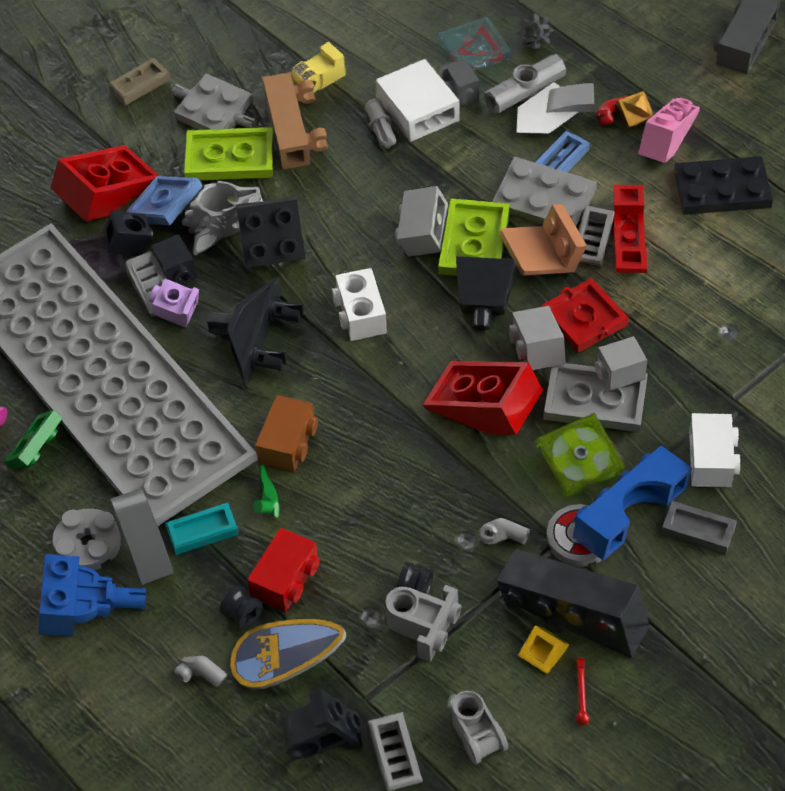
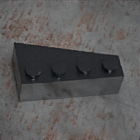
M516 549L497 579L503 600L511 606L519 607L630 658H633L650 626L640 588L637 584Z

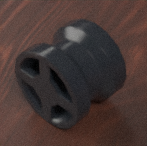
M406 562L400 572L397 588L408 587L429 594L434 571L429 568L417 569L413 563Z
M242 586L233 588L220 605V613L227 618L232 617L235 625L242 630L250 627L260 616L263 609V603L256 597H249L248 591Z

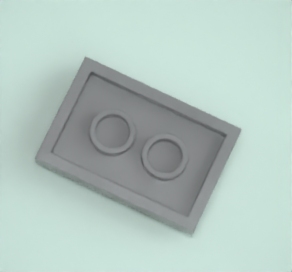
M514 156L492 202L509 203V214L540 224L544 223L552 204H563L578 230L585 205L589 206L597 189V181Z
M569 363L552 366L544 409V420L640 432L648 373H646L644 380L609 390L605 380L598 378L593 366Z

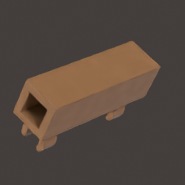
M290 72L262 77L265 101L273 127L282 170L311 165L309 150L321 152L328 149L325 128H317L310 133H305L298 102L312 103L315 101L312 80H304L298 85L293 86Z

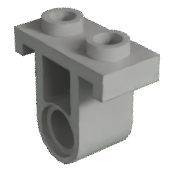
M447 585L443 588V600L412 588L398 587L390 591L385 601L389 627L396 633L417 640L418 658L428 662L432 661L436 651L441 652L448 637L446 631L450 623L455 624L462 608V605L458 604V589ZM403 608L409 609V611L407 612H398L397 610Z

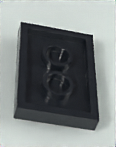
M762 156L675 163L674 175L683 215L772 208L773 198Z

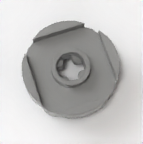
M98 509L69 510L63 514L62 521L54 530L53 546L57 555L80 556L79 566L88 567L95 571L101 568V564L109 558L111 561L116 557L121 546V536L111 513ZM86 535H91L95 538V540H89L87 545H82L80 540Z

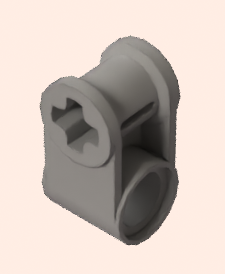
M467 690L457 694L452 702V724L462 740L471 761L477 765L481 763V758L497 750L502 752L508 750L505 734L492 717L482 697L474 691ZM465 709H471L476 714L468 717L460 712Z

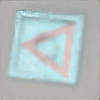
M488 16L438 33V41L451 61L456 62L466 58L473 71L510 59L512 55L511 49Z

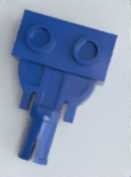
M45 554L38 634L73 636L74 624L89 622L97 616L109 617L110 610H113V608L144 610L146 588L115 587V584H112V577H102L88 567L79 566L80 556Z

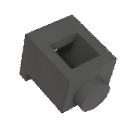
M466 58L440 66V78L459 99V107L479 101V79Z

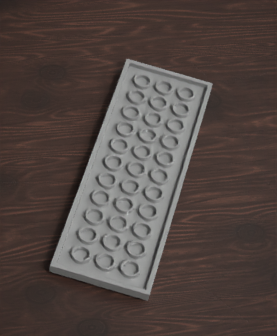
M52 223L0 254L1 352L49 410H55L63 418L60 423L120 495L139 488L143 489L157 526L258 460L255 450Z

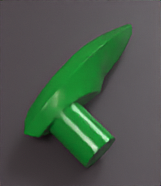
M263 464L260 466L262 500L254 502L253 510L256 513L269 514L278 518L279 502L273 483L267 476Z

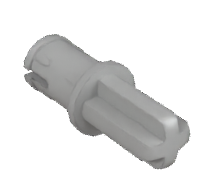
M379 99L369 100L365 104L364 109L370 119V129L376 134L380 145L384 146L385 149H389L392 145L396 144V137L391 128L392 120L386 115L383 104Z

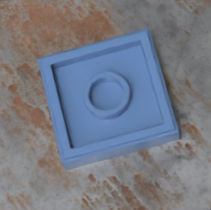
M156 176L126 212L146 214L148 224L171 225L203 185L198 178Z

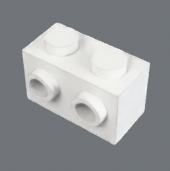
M692 413L689 430L690 463L692 467L691 485L732 487L734 474L740 473V455L734 454V447H738V427H732V414Z

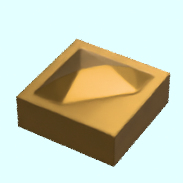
M644 91L616 102L626 129L644 123L654 116Z

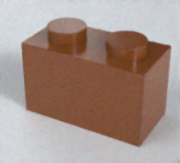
M276 395L255 444L258 464L295 473L299 461L303 462L305 460L309 436H314L317 430L318 417L314 416L313 403Z

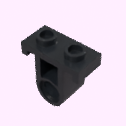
M322 689L309 694L310 704L294 710L282 718L286 751L289 757L297 759L312 757L345 742L346 748L349 750L362 745L360 735L362 722L357 712L349 709L337 698L332 697Z

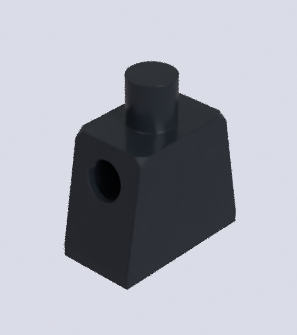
M456 256L461 311L463 313H473L472 328L489 330L491 327V315H505L516 274L515 259Z

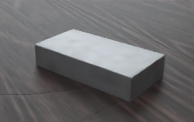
M672 501L662 526L661 534L726 554L737 520Z

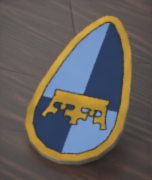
M319 619L286 620L259 625L247 631L236 643L230 661L232 674L244 687L252 690L269 688L285 682L322 662L344 642L346 632L340 625Z

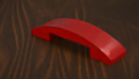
M614 185L613 232L616 273H647V248L645 247L644 186Z

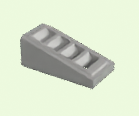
M585 205L579 233L583 240L599 243L600 246L587 245L586 251L598 254L597 257L583 254L580 260L581 263L601 267L614 220V211ZM588 223L604 225V228L589 226ZM586 231H587V232L602 234V238H601V237H596V236L587 235V234H585V233H586Z
M148 252L126 261L125 265L131 283L152 318L155 316L152 315L153 303L149 302L152 291H147L152 290L156 284L161 286L166 277L153 252Z
M403 712L368 721V734L386 790L393 791L422 783V777ZM397 730L398 735L385 739L380 738L381 733ZM401 742L402 748L384 752L383 747ZM405 755L407 761L388 766V759ZM410 769L411 775L392 780V772Z

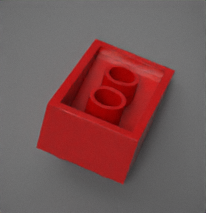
M126 145L58 159L50 188L85 221L109 216L111 211H117L141 195L156 176L159 175Z
M450 361L423 403V406L428 411L488 434L517 435L543 389L529 362Z

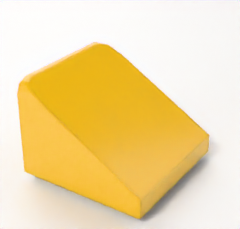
M534 626L518 656L548 674L567 650L569 643L540 626Z

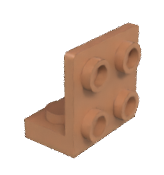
M552 204L543 226L502 228L500 231V236L511 257L515 259V264L522 275L575 272L587 247L563 204Z

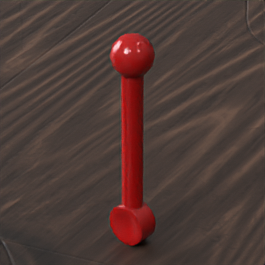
M577 658L579 713L575 719L579 725L584 726L590 719L586 713L584 658Z

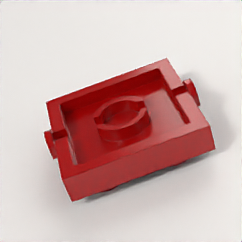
M592 278L572 289L569 287L563 288L559 296L541 305V307H550L564 339L577 353L628 325L629 317Z

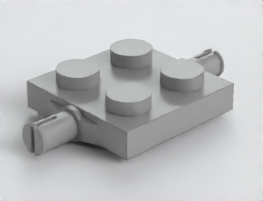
M206 73L196 86L190 90L179 84H176L172 89V95L184 99L174 111L175 118L194 128L214 130L232 129L236 125H241L245 128H255L256 119L244 115L246 109L253 102L252 93Z

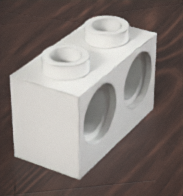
M372 268L335 275L337 288L332 289L335 307L341 306L342 311L338 312L342 330L348 329L350 340L354 341L386 334V313Z

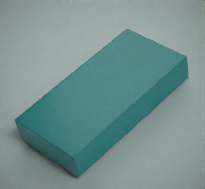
M228 502L165 522L175 555L239 535Z

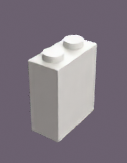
M426 59L376 79L377 99L382 102L384 110L410 142L460 121L459 99Z

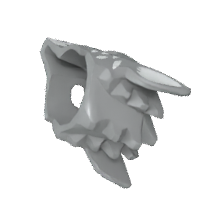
M224 181L204 185L203 190L199 191V195L192 198L185 207L186 218L182 220L184 226L190 227L189 233L195 234L192 251L194 255L207 250L222 238L240 232L236 204L262 202L263 199L259 187H238ZM228 197H235L237 202L229 201Z

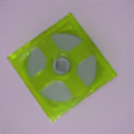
M595 413L536 439L539 450L566 498L625 471L623 461Z

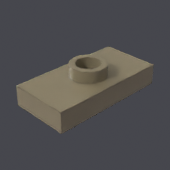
M152 58L108 83L109 91L126 106L171 80L170 72L155 58Z

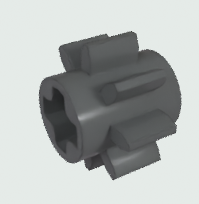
M531 14V21L522 19L521 23L523 26L521 30L517 31V34L522 35L524 39L522 45H529L532 42L533 49H540V42L550 44L548 37L550 33L554 32V29L550 28L547 24L549 18H542L539 21L538 14Z

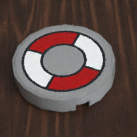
M583 504L566 506L557 511L549 520L546 534L547 543L555 558L565 564L576 567L588 566V563L602 561L572 538L575 527L573 520L576 513L583 506H587Z

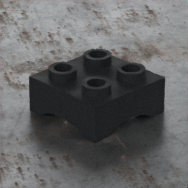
M296 196L236 204L246 268L306 259Z

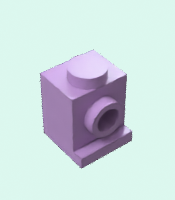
M164 279L161 286L157 284L154 286L150 295L149 302L153 303L152 315L187 328L198 304L199 289L194 287L190 289Z

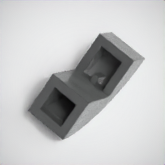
M139 488L111 498L110 501L117 522L124 535L141 584L143 585L173 574L169 556L143 489Z

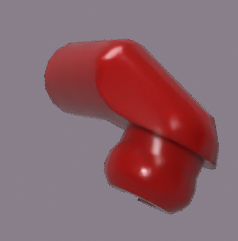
M627 96L603 102L596 111V118L599 119L601 126H607L614 122L612 114L619 112L616 102Z

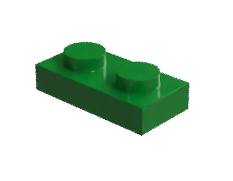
M55 410L38 415L4 463L11 470L31 467L39 459L41 454L38 451L43 444L50 442L57 434L58 429L56 427L63 418Z

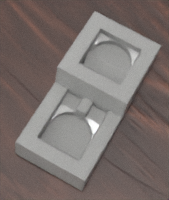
M594 83L575 84L549 90L546 112H594Z

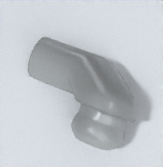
M498 518L484 524L479 531L481 540L486 544H495L509 538L524 545L530 533V529L504 518Z
M205 656L184 657L174 669L175 676L182 682H188L192 676H202L216 688L228 675Z

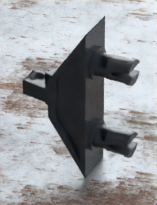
M279 276L237 304L233 313H210L207 320L209 333L219 335L221 338L229 341L230 349L246 390L253 371L257 366L281 372L284 371L283 364H286L287 353L262 349L271 322L279 318L300 324V317H303L304 304L279 301L281 298Z

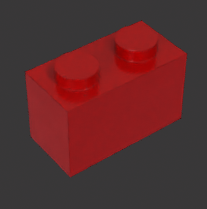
M280 527L247 579L250 597H256L262 603L286 613L292 602L296 603L300 599L304 589L303 584L308 576H313L319 567L320 558L317 554L316 542Z

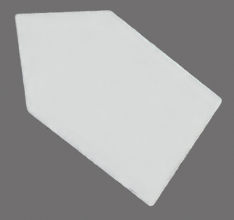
M553 82L518 107L517 132L550 133L578 112H546L549 90L560 87Z

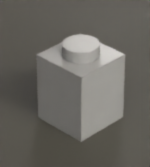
M634 336L599 347L595 371L600 380H605L609 390L645 379L647 358Z

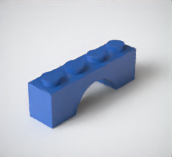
M660 446L651 454L646 453L634 469L623 472L615 485L610 489H603L589 507L583 506L576 513L573 520L575 527L572 538L604 561L625 543L630 521L624 509L640 502H652L667 506L687 489L692 467L663 446Z

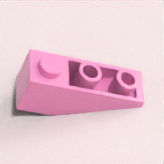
M672 99L646 122L638 154L666 163L676 153L698 115L700 107L692 105V102L688 99Z

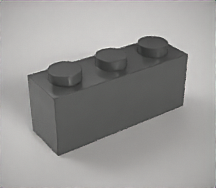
M780 0L738 1L734 17L727 20L724 35H719L715 42L714 51L717 52V65L748 74L777 22Z

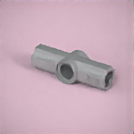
M557 54L550 55L534 65L517 66L513 71V77L484 92V99L487 102L488 108L495 114L518 102L525 103L538 94L539 90L566 76V67Z

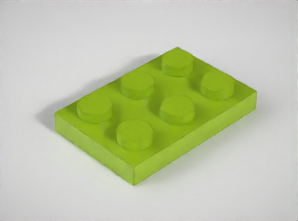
M273 127L187 131L185 178H198L199 180L273 178Z
M451 198L438 266L439 274L457 276L456 256L502 259L504 242L500 236V231L502 228H507L510 204Z

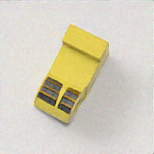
M330 42L320 47L321 53L293 67L290 74L295 85L304 80H312L314 93L346 76L344 55Z

